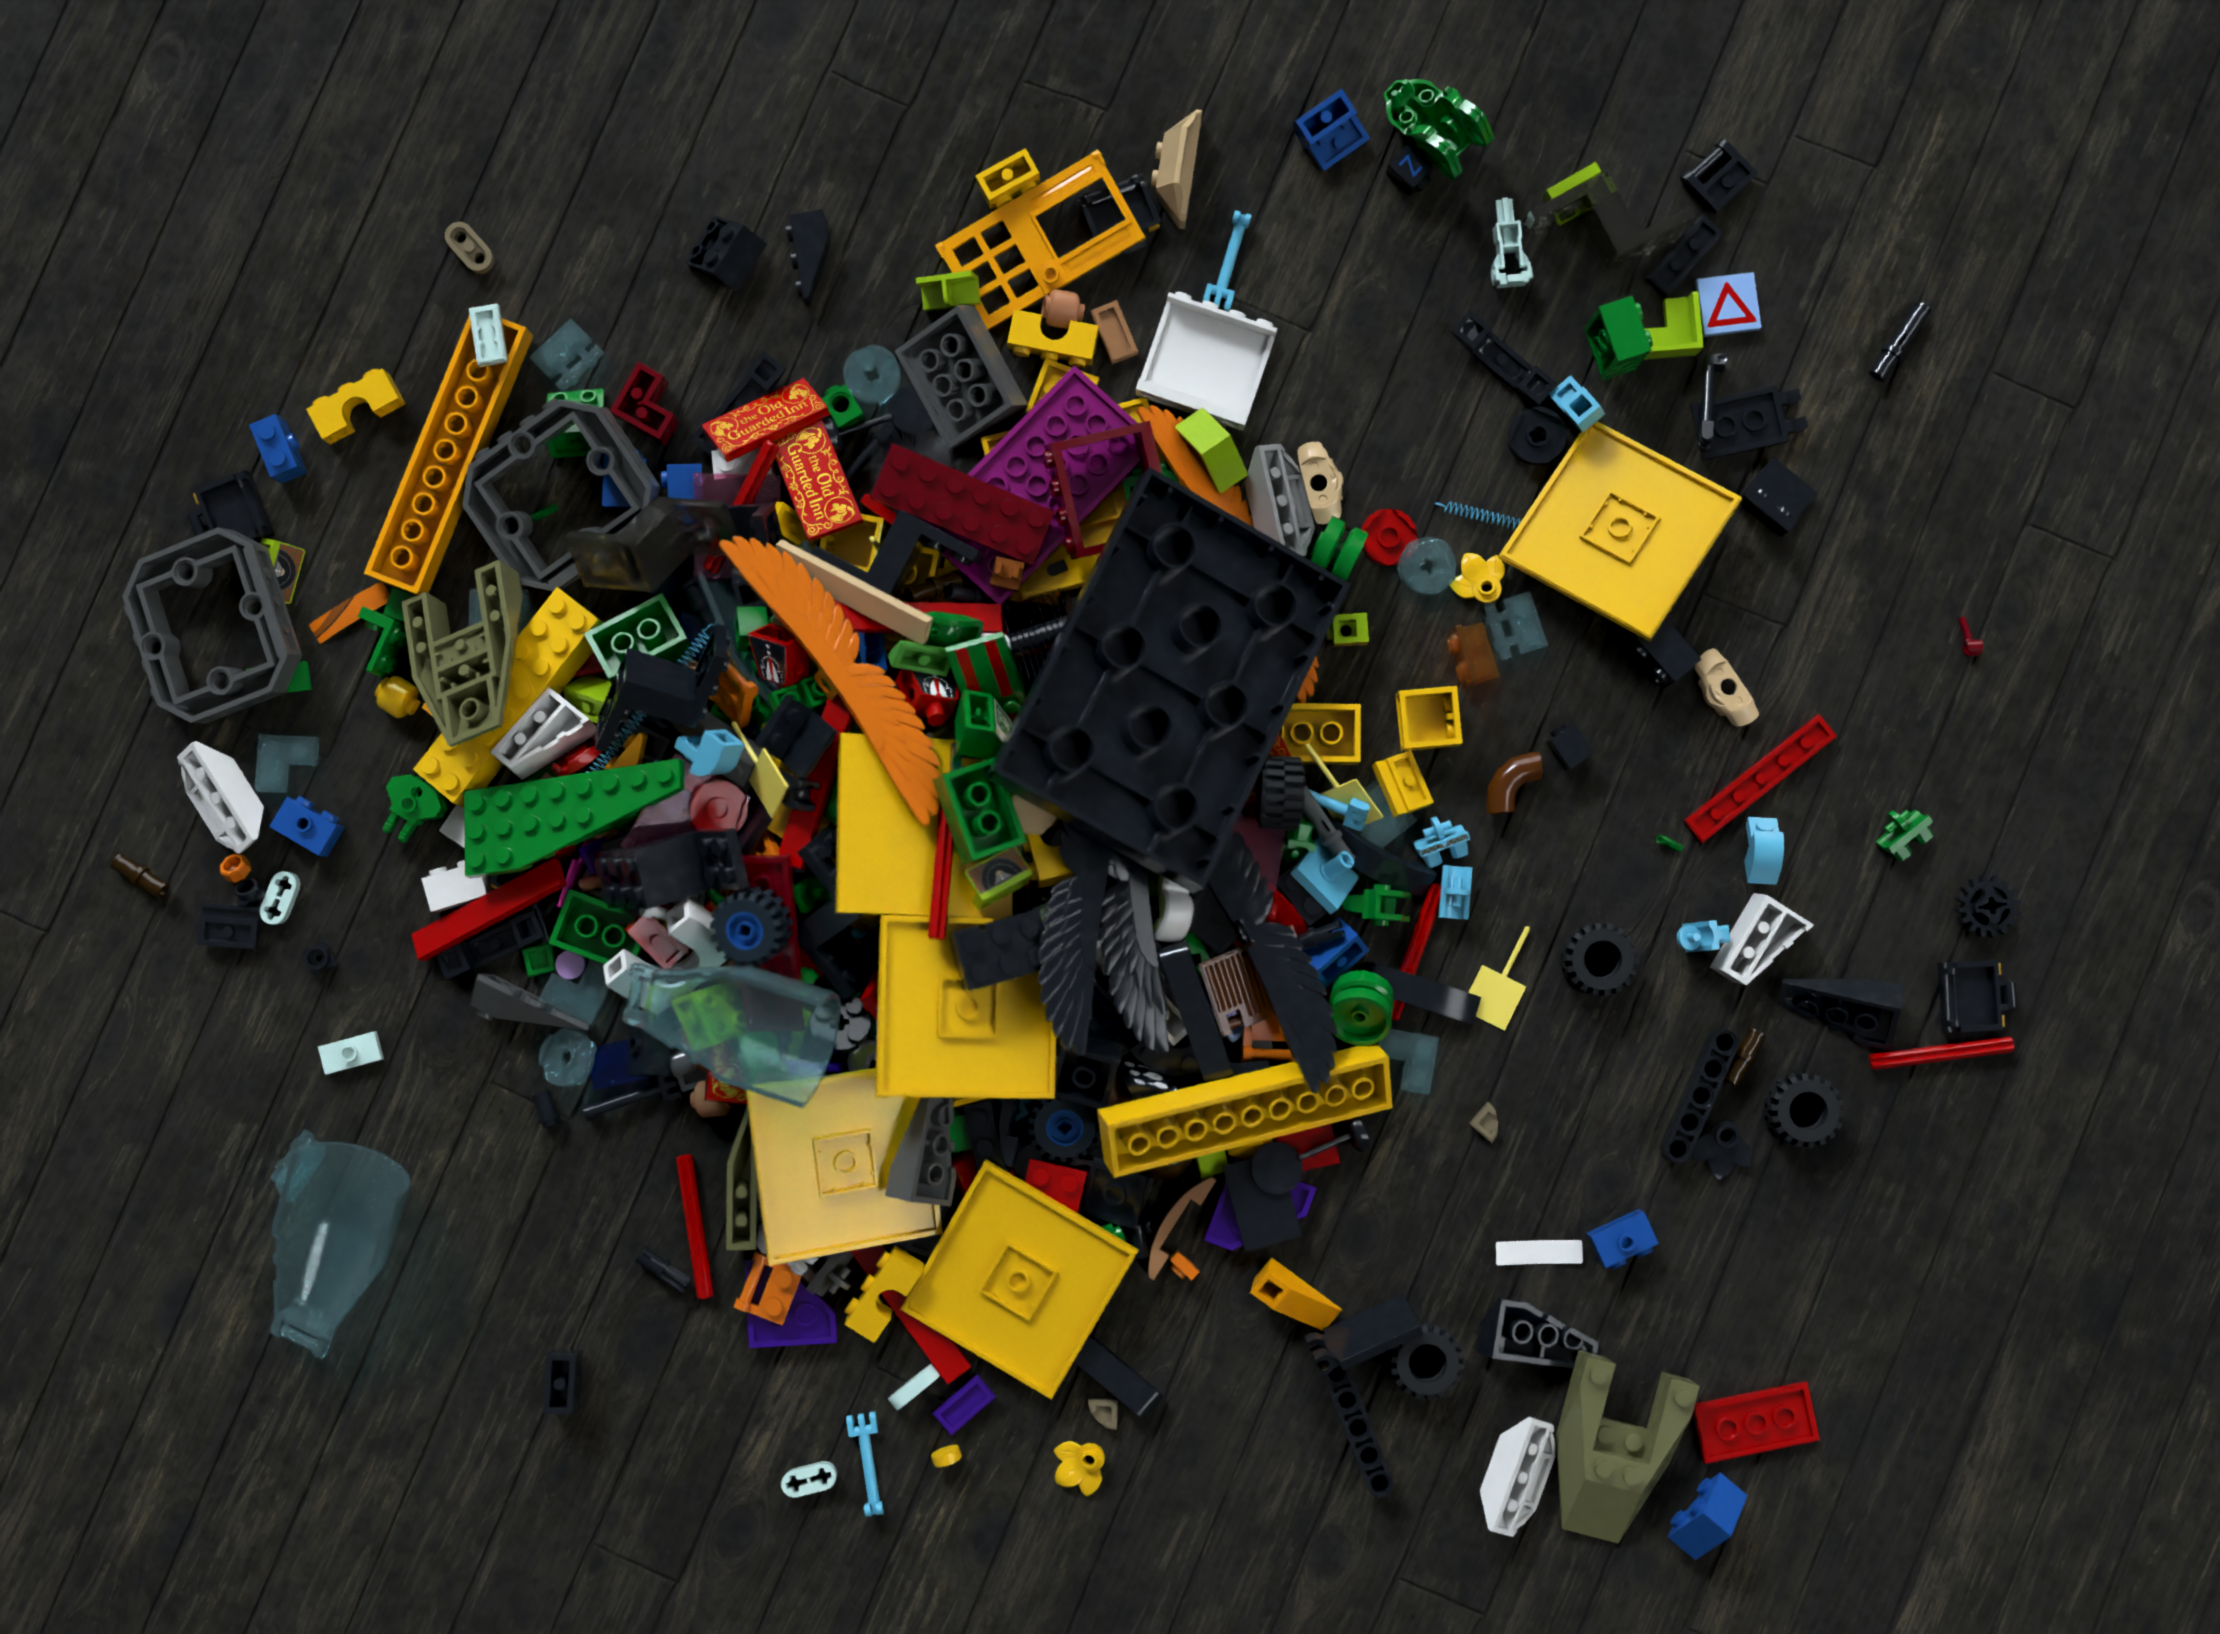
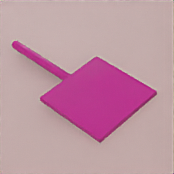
M591 838L583 841L582 847L589 844ZM580 854L578 860L572 859L566 877L567 886L562 889L557 907L563 906L569 889H577L578 880L584 867Z

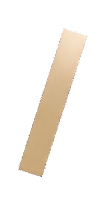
M782 539L776 544L775 548L780 554L786 551L792 556L797 565L801 562L808 571L812 582L814 577H816L822 583L825 593L829 591L833 599L921 645L928 641L932 617Z

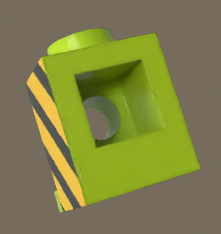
M1367 613L1335 615L1326 634V639L1332 640V647L1367 645L1369 642ZM1342 627H1349L1351 634L1343 636L1341 634Z

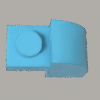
M1571 375L1548 394L1581 433H1584L1605 415L1601 405Z
M723 729L704 731L702 737L700 735L678 736L674 747L684 754L685 759L693 762L689 771L691 774L707 776L726 774L732 771L740 759L745 744L729 731Z
M1748 817L1746 830L1749 847L1744 860L1747 883L1776 885L1784 857L1783 832H1779L1777 818Z

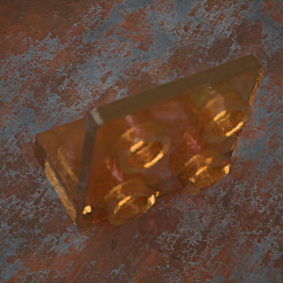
M1483 622L1464 628L1460 624L1448 633L1449 638L1446 639L1450 655L1455 654L1458 663L1455 666V673L1458 681L1464 682L1465 688L1500 677Z

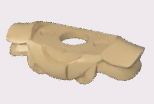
M1320 442L1305 443L1298 448V459L1311 511L1317 524H1329L1332 515L1340 518L1342 514L1340 500H1343V475L1341 472H1338L1333 459L1329 458L1326 449ZM1316 475H1323L1327 479V486L1322 491H1315L1311 488V479Z
M1714 648L1704 652L1700 656L1702 660L1694 668L1701 678L1698 684L1703 692L1705 702L1714 708L1720 716L1725 715L1734 726H1744L1753 722L1759 716V712L1752 696L1729 662ZM1724 679H1730L1734 682L1736 690L1733 695H1726L1722 692L1721 683Z

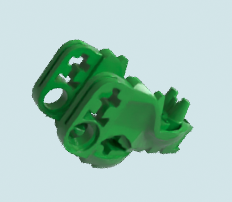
M1404 79L1396 80L1383 93L1386 102V113L1391 125L1406 137H1413L1425 158L1435 165L1441 174L1451 180H1455L1463 171L1458 160V156L1471 144L1477 147H1487L1494 139V134L1485 114L1476 105L1467 99L1464 100L1455 88L1447 86L1441 91L1431 81Z

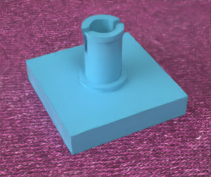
M1318 837L1314 840L1317 844L1315 852L1306 850L1290 874L1331 915L1338 910L1359 879V876L1351 869L1354 865V860L1348 852L1341 851L1334 858L1327 846H1322L1320 843L1322 839Z

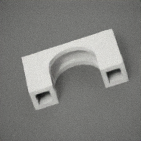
M685 897L665 915L669 934L692 948V953L685 960L674 964L666 972L661 966L649 964L623 949L603 965L606 986L655 1016H659L665 1010L671 1008L672 1004L670 1001L693 990L698 983L727 961L723 958L725 956L724 951L718 953L715 948L718 946L717 941L712 942L710 936L715 933L713 929H710V922L715 920V918L711 917L713 913L690 898Z

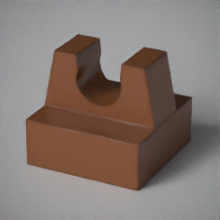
M996 556L990 587L1019 593L1025 562Z

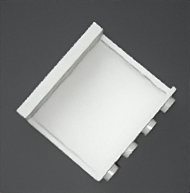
M1169 292L1141 378H1139L1136 386L1135 395L1142 398L1147 397L1148 400L1190 414H1194L1203 407L1218 423L1244 431L1278 328L1273 327L1271 322L1264 319L1254 321L1245 318L1246 315L1237 310L1227 312L1218 309L1219 306L1210 301L1200 303L1191 300L1192 297L1183 292H1176L1175 294Z

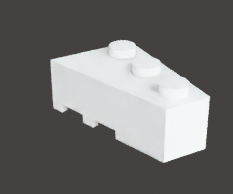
M548 687L490 753L523 780L596 735L597 727L584 714Z
M1753 893L1730 932V942L1723 944L1710 968L1732 982L1747 985L1769 966L1780 952L1788 949L1797 937L1814 925L1768 895Z

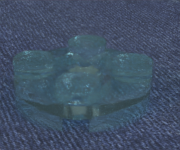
M869 345L866 348L856 350L849 355L844 365L843 375L845 384L853 397L861 402L868 404L885 403L899 388L901 382L900 366L894 355L884 347ZM873 367L877 368V374L880 377L872 382L868 381V376L865 375L866 370L871 371Z
M1434 537L1414 539L1407 544L1406 549L1399 558L1398 572L1401 581L1416 593L1422 595L1436 594L1446 589L1455 580V555L1447 542ZM1426 557L1429 561L1433 562V567L1429 574L1427 570L1421 569V565L1425 563L1424 559Z
M571 1028L559 1029L560 1031L554 1035L550 1034L540 1048L539 1065L543 1066L545 1072L543 1075L548 1082L556 1086L572 1087L583 1085L594 1065L597 1051L596 1044L580 1030ZM570 1052L571 1059L567 1063V1065H565L566 1060L563 1059L564 1053L568 1054Z

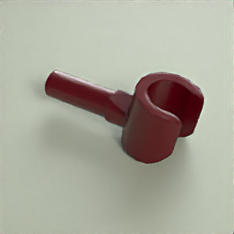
M1965 616L1958 618L1964 635L1963 653L1967 656H1979V653H1982L1984 650L1983 641L1981 639H1972Z

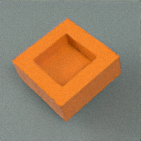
M1178 1249L1170 1256V1261L1173 1263L1170 1268L1181 1279L1187 1276L1192 1281L1199 1273V1269Z

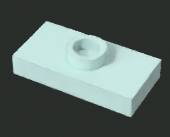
M498 304L469 308L477 365L483 367L507 363L508 357L500 306Z
M377 1031L318 1047L325 1075L384 1059Z

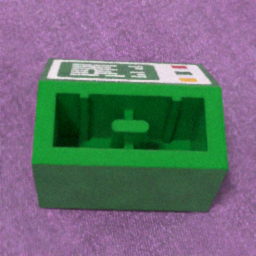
M963 689L954 716L956 754L983 759L996 757L1013 722L992 694Z

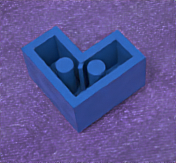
M1722 1473L1717 1474L1711 1479L1705 1478L1697 1488L1699 1493L1697 1499L1686 1511H1678L1670 1522L1672 1528L1668 1538L1694 1560L1731 1537L1748 1496Z

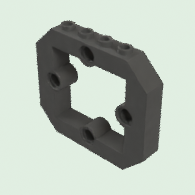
M556 398L542 406L543 412L536 417L530 415L519 423L521 428L514 433L509 431L501 435L496 440L498 444L492 449L487 447L474 456L476 460L468 465L462 504L497 558L519 572L520 584L554 591L556 587L563 590L654 526L660 488L659 483L607 407L572 400H557ZM576 424L592 448L586 458L588 469L598 476L610 475L632 508L603 528L588 527L579 530L574 537L575 548L550 566H547L528 538L533 529L531 517L524 511H510L492 483L524 460L540 457L545 450L546 444ZM525 437L531 443V448L528 452L522 446ZM603 453L609 457L607 468H604L600 463ZM513 518L519 525L516 533L510 527V522ZM590 534L597 540V545L594 549L588 544Z
M217 527L138 559L122 597L125 603V614L133 628L134 642L140 650L142 667L148 675L151 685L150 692L157 706L190 723L207 724L287 692L302 658V653L266 546L234 530ZM235 560L245 591V595H243L239 603L240 613L245 619L255 622L267 662L246 671L233 667H215L207 675V686L190 692L179 658L180 642L171 633L158 591L176 583L187 587L204 588L212 580V569ZM192 568H193V569H194V574H193V576H192V578H191V574H190V573H191V570H192ZM261 602L262 608L258 612V604ZM161 642V646H162V647H161V650H160V652H159V648H158V647H159V643ZM227 676L229 678L228 686L225 683Z

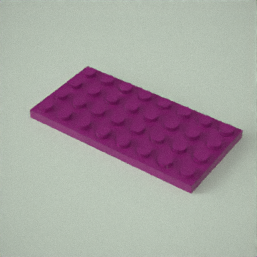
M1075 365L968 473L972 477L1055 511L1033 566L1025 564L1020 587L1063 544V538H1065L1064 528L1058 524L1056 509H1059L1057 499L1052 497L1049 488V481L1052 480L1050 470L1046 469L1043 463L1045 461L1043 454L1045 451L1044 446L1058 441L1137 424L1129 414ZM1133 434L1061 451L1079 526L1140 464ZM925 522L985 555L980 565L972 562L969 567L951 557L953 554L951 550L946 549L945 553L939 551L943 557L979 588L994 604H1001L1002 607L1015 592L990 587L996 556L1012 560L1016 559Z

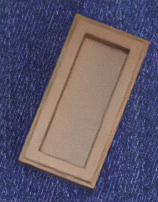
M1117 300L1090 310L1095 325L1099 327L1100 337L1112 365L1138 355V349Z

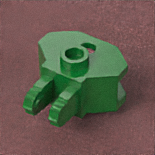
M403 775L392 777L386 786L392 803L389 810L392 812L382 829L383 832L389 834L395 829L401 817L406 819L407 822L398 836V841L404 844L410 838L417 825L422 826L424 821L443 819L449 809L444 795L431 784L417 776Z
M1374 884L1373 889H1364V895L1350 894L1342 902L1343 909L1349 912L1362 913V918L1371 920V925L1389 926V921L1410 922V916L1395 914L1396 899H1411V893L1391 890V885Z

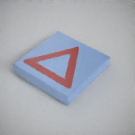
M1754 272L1700 278L1695 281L1696 291L1699 293L1703 337L1758 331L1762 328Z

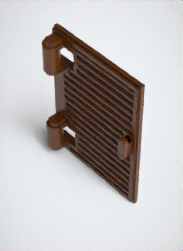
M1293 925L1288 926L1295 932ZM1243 946L1198 964L1222 1037L1232 1034L1231 1030L1236 1027L1243 1026L1246 1028L1275 1015L1260 979ZM1238 1010L1239 1014L1227 1018V1014Z

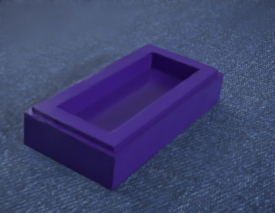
M976 1374L933 1412V1415L952 1436L993 1401L996 1395L984 1380Z

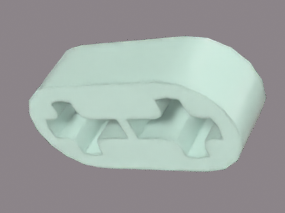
M282 871L273 876L260 907V916L264 922L278 925L288 919L301 886L297 875ZM289 877L288 883L292 884L291 889H285L281 896L283 886L279 885L280 881L286 880ZM280 900L277 910L281 911V915L274 916L272 919V913L269 912V908L276 907Z
M929 1364L895 1391L888 1400L896 1410H899L932 1384L940 1374L932 1364Z
M820 1461L793 1468L784 1475L781 1488L790 1497H800L827 1490L832 1487L837 1479L836 1467L831 1462ZM820 1468H824L825 1472L831 1473L827 1483H823V1480L820 1478L812 1480V1476L818 1475ZM794 1475L797 1480L807 1478V1482L800 1484L799 1490H795L794 1486H788V1482L791 1481Z

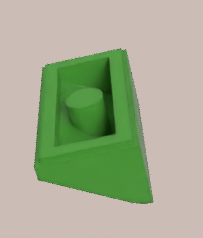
M900 640L888 655L891 666L900 669L947 677L951 667L946 650L943 647L921 645L915 642Z

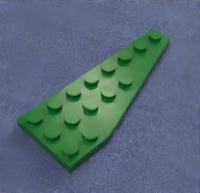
M673 759L464 791L465 877L472 879L525 871L533 867L532 864L542 859H549L555 856L556 852L570 845L575 846L613 827V823L623 818L628 819L636 815L637 811L649 805L654 806L684 791V761Z

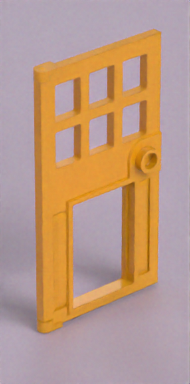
M1098 149L935 245L936 250L942 259L946 261L952 273L973 271L989 262L997 278L979 288L980 298L1002 286L1010 303L990 315L987 313L982 302L979 305H975L988 330L1011 318L1014 309L1023 311L1043 299L1045 295H1049L1054 289L1059 290L1146 239L1106 168L1102 153ZM1103 178L1125 220L1058 258L1036 217ZM1003 221L1012 237L990 250L982 233ZM975 238L983 255L961 266L954 250ZM1017 245L1025 262L1003 274L995 257ZM1030 269L1038 286L1017 298L1008 282Z

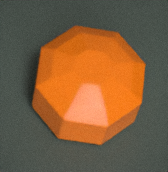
M237 853L226 857L220 865L221 875L226 881L233 883L245 879L251 871L249 860L244 855Z

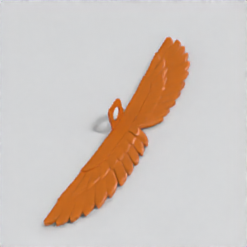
M1153 405L1148 407L1149 411L1144 407H1139L1136 410L1142 422L1150 421L1156 448L1179 479L1178 482L1183 487L1254 527L1252 515H1249L1247 501H1242L1240 487L1233 485L1223 493H1220L1216 489L1201 455L1177 432L1175 426L1182 422L1183 419L1180 416L1176 419L1167 409L1162 412ZM1315 657L1296 696L1298 703H1306V694L1308 697L1313 696L1314 684L1318 682L1315 671L1319 667L1317 657Z
M734 536L732 539L734 544L727 540L720 541V548L739 571V575L767 604L774 615L792 633L817 664L819 670L814 678L825 695L830 700H833L837 694L841 697L863 731L876 756L881 761L900 797L905 800L920 824L924 827L928 825L930 820L929 813L932 816L937 815V801H940L933 783V779L940 776L936 769L940 766V762L931 750L934 748V744L920 731L925 729L924 724L914 715L916 713L914 708L904 701L906 696L901 691L892 688L896 684L889 677L883 675L885 670L868 663L856 664L854 662L859 651L860 639L857 632L853 634L850 620L846 619L844 622L841 606L837 605L835 607L834 599L830 592L826 591L825 593L822 583L816 577H814L812 582L804 565L801 562L797 565L792 556L786 551L780 554L770 543H767L764 547L761 542L754 538H750L748 542L742 537ZM822 678L828 683L831 691L825 687Z

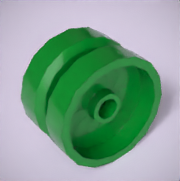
M1332 515L1325 532L1321 531L1310 554L1313 556L1311 561L1325 570L1328 564L1333 566L1331 573L1346 581L1369 533L1355 527L1351 529L1346 541L1340 540L1346 529V522Z
M1360 970L1345 973L1333 982L1329 1003L1334 1012L1330 1017L1337 1028V1034L1334 1036L1345 1043L1357 1046L1371 1045L1381 1041L1389 1033L1392 1025L1394 993L1388 981L1376 973Z

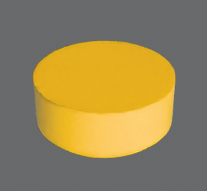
M949 1445L931 1454L933 1464L937 1468L954 1464L962 1457L958 1445Z

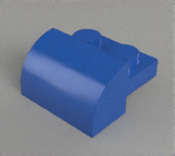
M1340 89L1293 122V128L1303 149L1307 148L1321 172L1370 139L1356 117L1357 111L1343 89Z

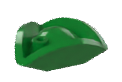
M937 611L925 612L926 615L933 618L926 645L945 648L978 639L982 634L984 625L981 620L960 614Z

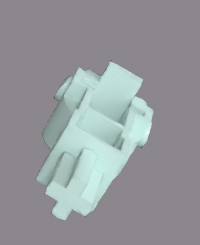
M1508 197L1495 201L1497 222L1493 228V239L1496 246V258L1491 267L1492 285L1496 286V288L1525 286L1533 278L1531 262H1529L1525 253L1522 252L1521 221L1514 220L1512 198L1508 199ZM1515 253V258L1519 260V268H1523V271L1520 274H1510L1507 276L1506 273H1499V270L1505 268L1504 254Z

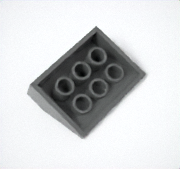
M975 305L956 306L895 350L948 450L1005 421L1028 405Z

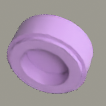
M564 951L557 957L556 970L563 978H579L586 970V959L584 956Z

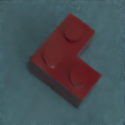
M638 361L610 409L612 415L666 446L680 422L673 413L657 405L669 382L662 374Z

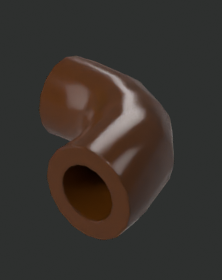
M1529 752L1512 757L1496 770L1487 788V815L1516 812L1515 795L1518 789L1527 782L1542 780V761L1539 752Z

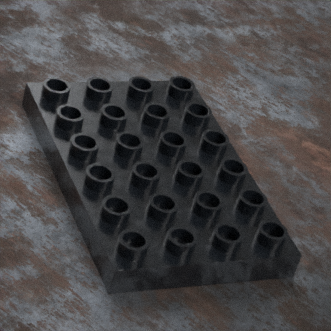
M1149 467L1139 477L985 778L1186 890L1195 893L1205 888L1350 584Z

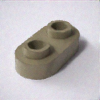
M454 222L448 226L445 232V240L450 248L472 272L477 274L488 272L493 267L495 261L494 254L468 224ZM466 235V240L458 243L459 236ZM479 256H484V262L477 264L476 259Z

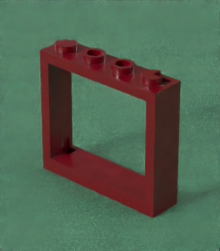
M1150 421L1058 441L1044 446L1045 451L1043 454L1045 461L1043 463L1045 468L1050 470L1052 480L1049 481V488L1052 497L1057 499L1059 509H1056L1058 524L1064 528L1065 538H1063V547L1066 546L1067 554H1070L1071 560L1099 554L1105 543L1084 548L1061 451L1133 434L1140 458L1142 474L1149 467L1162 474Z

